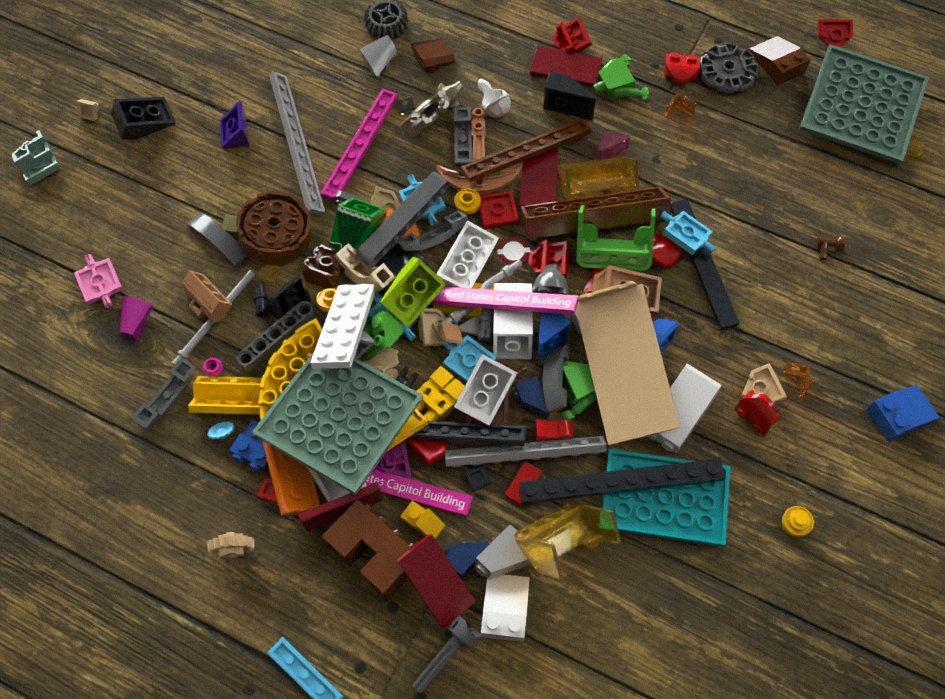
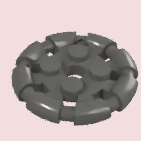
M725 43L721 46H712L703 53V56L700 57L698 73L701 74V80L710 89L715 88L717 92L723 94H734L738 91L739 93L744 92L754 85V81L759 76V65L756 63V58L747 49L739 48V45Z

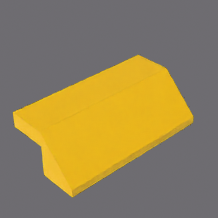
M198 376L193 382L194 398L188 405L189 413L260 415L258 401L262 378Z

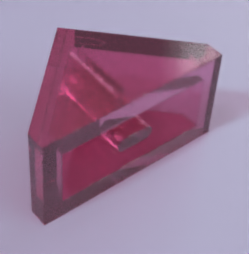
M604 129L598 148L597 161L599 162L627 149L630 136Z

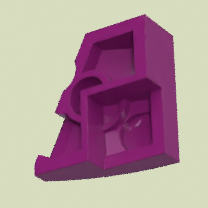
M124 296L119 333L137 341L146 328L145 321L154 306L149 302Z
M405 440L388 450L375 467V470L412 478Z

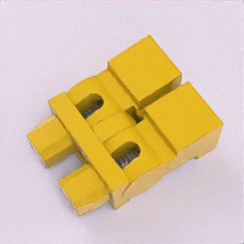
M440 366L430 376V379L416 391L423 395V399L416 409L419 412L423 408L427 409L428 412L424 417L428 421L439 420L442 422L454 410V406L465 386L456 378L454 379V376L445 368Z

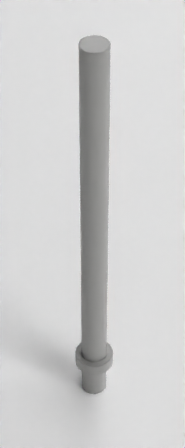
M249 270L226 298L231 303L255 276V273ZM208 319L188 344L177 352L178 355L171 364L175 366L181 357L187 360L188 354L215 322Z

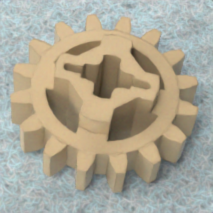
M227 532L226 534L218 535V538L208 540L207 549L209 554L218 555L219 558L232 559L244 556V553H248V551H253L254 539L243 536V533Z

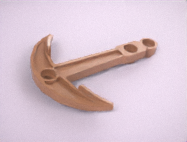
M475 108L471 113L473 161L485 157V112L481 108ZM519 163L514 167L501 170L500 175L485 176L471 183L464 176H459L458 171L446 169L440 165H437L436 169L438 174L450 182L449 185L457 191L473 189L479 195H487L500 191L511 184L519 175L522 164Z

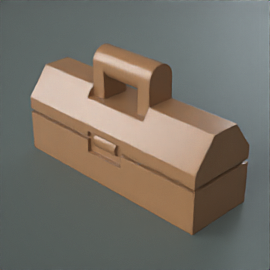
M188 271L182 281V290L192 299L189 308L199 319L204 318L205 315L213 322H219L225 318L226 313L229 312L233 304L204 274Z

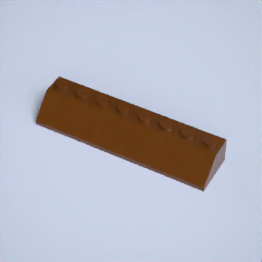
M661 187L520 206L525 234L531 240H539L541 237L546 236L558 237L560 234H576L578 232V214L581 205H584L583 223L592 224L597 229L609 230L616 226L628 227L630 224H647L651 222L652 209H655V222L665 221L660 218L664 211L671 215V198Z

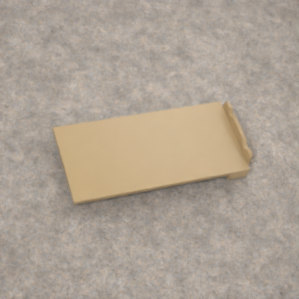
M629 281L622 285H615L590 294L580 295V302H578L576 312L608 445L680 428L643 284L637 286L636 282Z

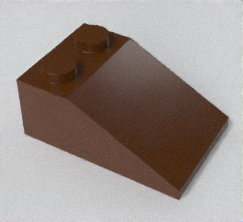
M778 36L749 49V52L753 54L757 62L777 86L804 74L811 60L800 47Z

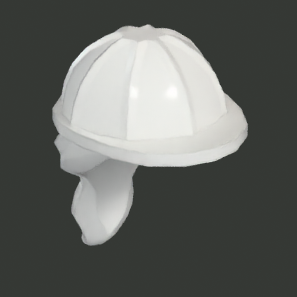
M479 79L478 88L484 94L482 101L484 112L491 117H503L509 112L511 107L509 94L501 89H492L489 82Z

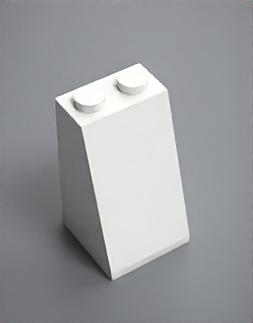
M494 283V290L532 293V284ZM494 309L493 354L497 356V359H531L533 340L532 312Z
M686 364L670 388L680 428L647 437L661 443L667 451L677 453L715 399L721 385L691 365Z

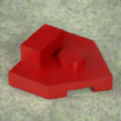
M818 20V38L827 46L831 44L841 48L853 36V20Z
M405 440L411 447V452L422 464L427 463L430 465L445 456L447 442Z

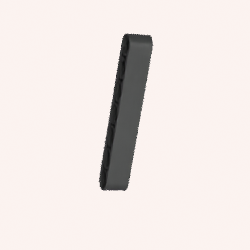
M433 171L359 247L356 257L369 267H374L447 190L450 182Z

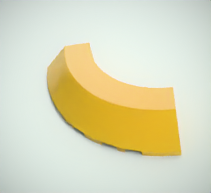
M316 318L295 330V334L288 340L285 339L282 342L283 345L270 358L260 384L258 401L260 419L264 417L315 351L322 332V328Z

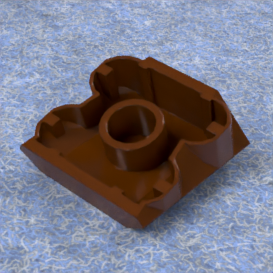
M442 38L410 44L415 59L421 68L429 73L437 71L440 65L448 66L456 61L454 54Z
M321 244L319 247H316L313 251V256L308 257L304 261L302 274L305 282L308 281L326 289L334 288L345 270L334 257L338 251Z

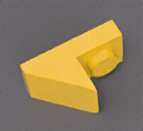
M413 500L400 516L403 521L422 535L427 536L430 533L435 539L445 527V524L429 508L425 510Z

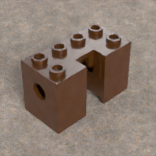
M357 499L322 535V538L327 547L349 567L368 547L375 551L377 554L363 567L360 573L366 577L364 581L383 599L388 601L408 579L396 560L414 545L411 542L407 544L403 541L404 536L397 529L392 531L387 526L388 522L381 515L377 517L372 512L373 509L365 501L361 503Z

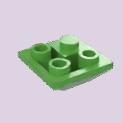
M382 311L366 321L363 330L374 340V344L363 354V360L367 361L390 348L402 335V322L393 313Z

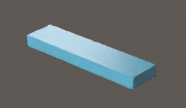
M281 637L267 652L313 699L344 698L284 637Z

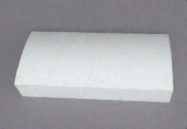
M467 221L436 275L446 284L445 287L472 289L499 238Z

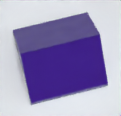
M238 101L220 119L221 144L224 149L249 145L247 117L242 102Z

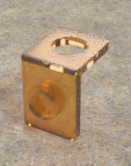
M677 92L668 103L664 116L667 117L675 106L693 115L697 103Z
M787 362L783 372L802 376L800 396L804 397L812 384V376H810L811 366ZM790 368H799L800 370H792Z

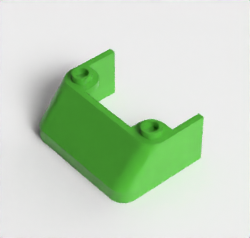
M584 205L580 206L576 259L581 267L605 269L610 265L638 271L650 268L653 254L655 209L651 210L650 227L643 226L638 228L635 232L634 240L597 238V228L592 224L583 223Z

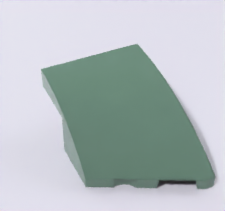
M40 130L35 133L36 137L32 141H26L11 154L14 163L22 171L25 181L29 186L61 168Z

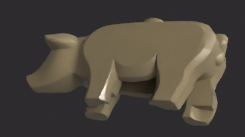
M460 81L448 86L440 83L437 93L422 103L401 122L402 135L414 139L448 110V107L460 106L457 98L464 88L463 84Z

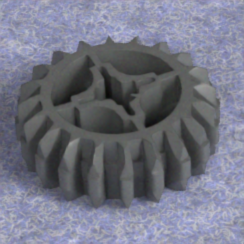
M379 0L378 3L373 2V5H369L368 9L365 10L364 23L369 34H372L373 37L378 36L380 39L388 35L393 39L394 36L399 37V34L404 33V29H407L408 15L404 6L399 4V1L394 3L393 0Z

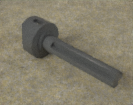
M460 615L449 627L453 637L448 640L441 651L412 684L419 693L425 690L448 660L460 648L461 644L471 647L481 635L475 628L467 627L466 621Z

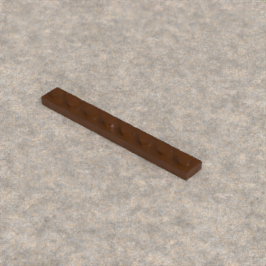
M582 118L465 164L461 166V173L471 183L591 134V128Z

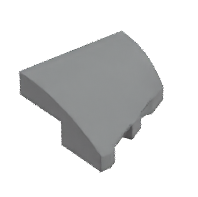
M388 35L359 49L361 56L367 62L369 70L376 79L380 77V73L384 68L387 69L390 61L394 60L397 56V50Z

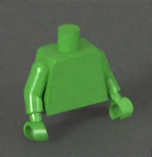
M628 55L611 59L599 72L601 82L593 85L596 94L606 91L609 98L640 96V99L644 101L647 99V95H649L648 87H644L641 90L636 88L635 79L627 67L630 65L628 61H632Z
M570 361L563 362L562 387L567 390V399L573 409L564 411L561 414L564 420L572 422L576 418V414H580L597 400L589 364Z

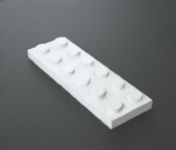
M375 284L338 286L310 362L312 369L351 368L376 292Z

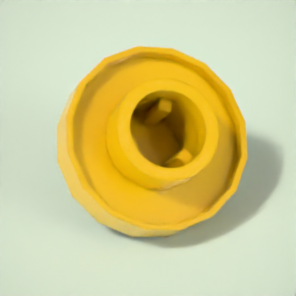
M463 189L455 196V207L464 214H473L480 208V195L473 189Z
M327 288L318 293L316 301L319 309L329 312L337 289Z
M793 506L787 509L782 516V526L791 536L797 538L804 537L813 529V516L804 507Z

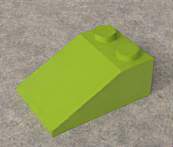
M412 257L399 272L380 302L409 327L446 284L420 259Z

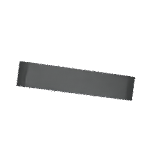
M307 301L298 303L240 351L237 355V362L242 371L252 373L272 357L274 352L278 351L285 339L288 340L295 334V330L315 319L312 305ZM280 335L279 338L273 339L275 336ZM265 347L263 351H258L260 348ZM246 360H251L249 363L244 364Z

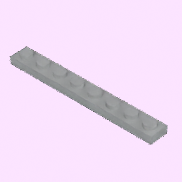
M596 436L525 443V446L498 445L446 450L445 461L446 466L460 467L467 464L476 466L489 462L497 464L501 461L518 462L522 459L539 460L543 457L559 458L565 455L579 456L586 453L599 454L607 451L604 437Z

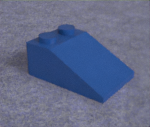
M917 385L877 399L867 409L889 443L940 418Z

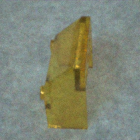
M627 156L557 165L562 194L567 199L578 198L577 195L583 192L611 188L619 189V192L630 191V188L640 189L637 160Z
M581 503L566 504L515 533L517 545L534 569L542 575L557 579L563 578L558 557L579 544L595 547L602 540L617 544L621 542L614 511Z

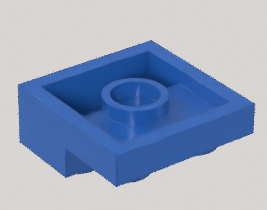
M252 419L245 432L239 434L230 448V452L232 453V458L236 461L249 463V467L259 472L261 469L267 472L269 466L263 442L252 434V431L259 422Z

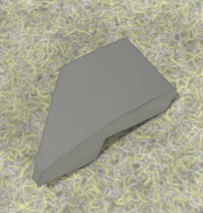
M475 316L460 325L461 335H474L478 337L480 317ZM491 325L490 338H491V335H492L493 325Z

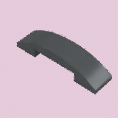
M454 107L455 165H465L472 162L471 107Z
M458 210L444 217L446 224L419 237L410 233L400 238L397 244L406 251L423 250L433 247L454 235L466 223L468 217Z
M199 213L187 223L199 236H203L219 250L223 257L234 267H237L249 257L231 235L203 213Z
M567 343L552 350L544 363L543 393L546 407L550 414L565 408L567 404V390L562 387L563 362L569 360V344Z
M181 357L170 370L172 375L148 404L143 403L132 416V419L145 429L152 427L179 400L193 379L197 367Z

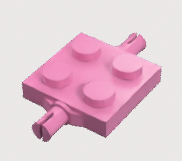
M88 254V256L84 257L87 266L74 272L88 305L102 300L104 307L109 308V306L113 305L109 296L122 291V285L109 258L94 262L93 256Z

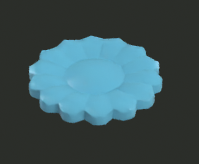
M229 421L217 423L208 430L207 435L213 440L225 439L234 431L235 427Z

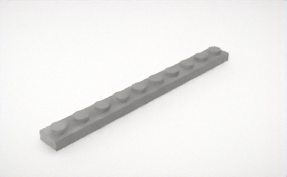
M272 71L269 77L305 207L310 214L322 216L325 213V209L287 76Z

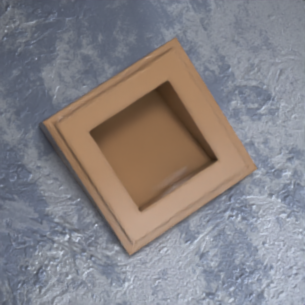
M441 323L438 336L448 343L463 344V338L457 324Z

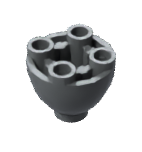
M550 264L546 265L544 271L536 278L532 293L569 295V286L566 278L559 271V267Z

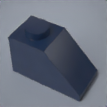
M538 377L515 383V390L512 391L515 402L519 401L521 408L544 419H549L550 413L547 410L544 393Z
M488 542L457 543L454 547L451 545L444 553L460 578L463 579L474 567L476 557L490 544Z

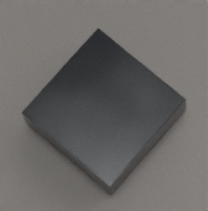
M483 465L464 473L472 492L491 485Z

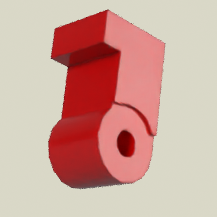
M536 420V442L572 439V422L570 420Z

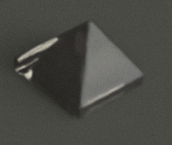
M412 97L396 101L400 116L412 113L416 109Z

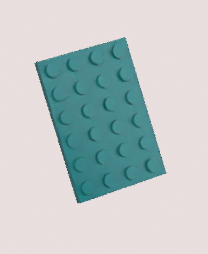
M609 449L606 472L695 461ZM722 465L725 475L723 481L604 494L600 529L725 547L730 466Z

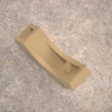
M349 243L334 255L337 261L344 267L346 276L357 285L375 284L376 292H379L396 278L384 263L379 267H369L356 257V251Z

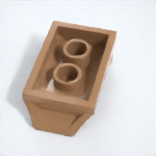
M610 265L594 275L592 293L611 286L622 285L629 281L636 282L637 286L643 284L650 314L656 315L658 313L661 277Z

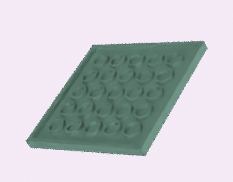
M829 44L799 130L901 165L929 77Z
M313 352L254 428L252 434L356 496L422 401L423 395L355 357L351 368L312 369L310 362L314 354Z

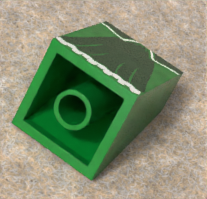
M353 197L339 204L329 246L335 248L336 251H340L349 243L357 252L359 247L379 228L385 209Z

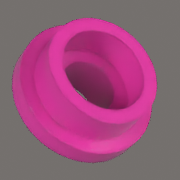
M209 358L205 361L203 370L206 375L215 377L222 372L223 364L217 358Z

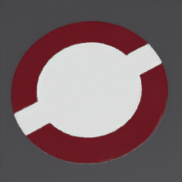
M508 237L500 242L497 253L501 261L511 265L517 260H521L522 263L525 262L530 255V248L525 240L519 237Z

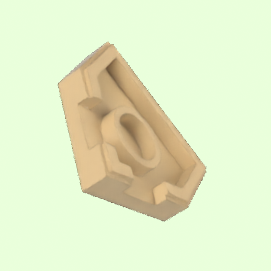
M375 187L370 204L385 209L381 225L387 210L395 211L401 204L394 191Z
M438 308L424 309L419 315L417 324L420 341H423V347L442 346L444 341L438 336V324L447 319V317Z
M770 363L751 371L741 395L743 398L751 390L754 391V394L761 392L769 397L774 404L787 399Z

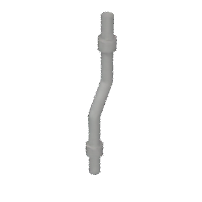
M517 260L511 265H506L500 269V272L485 281L480 289L488 290L494 283L499 282L503 278L510 277L515 270L523 265L521 260ZM463 307L459 311H454L441 323L456 324L461 321L463 316L474 310L475 307Z

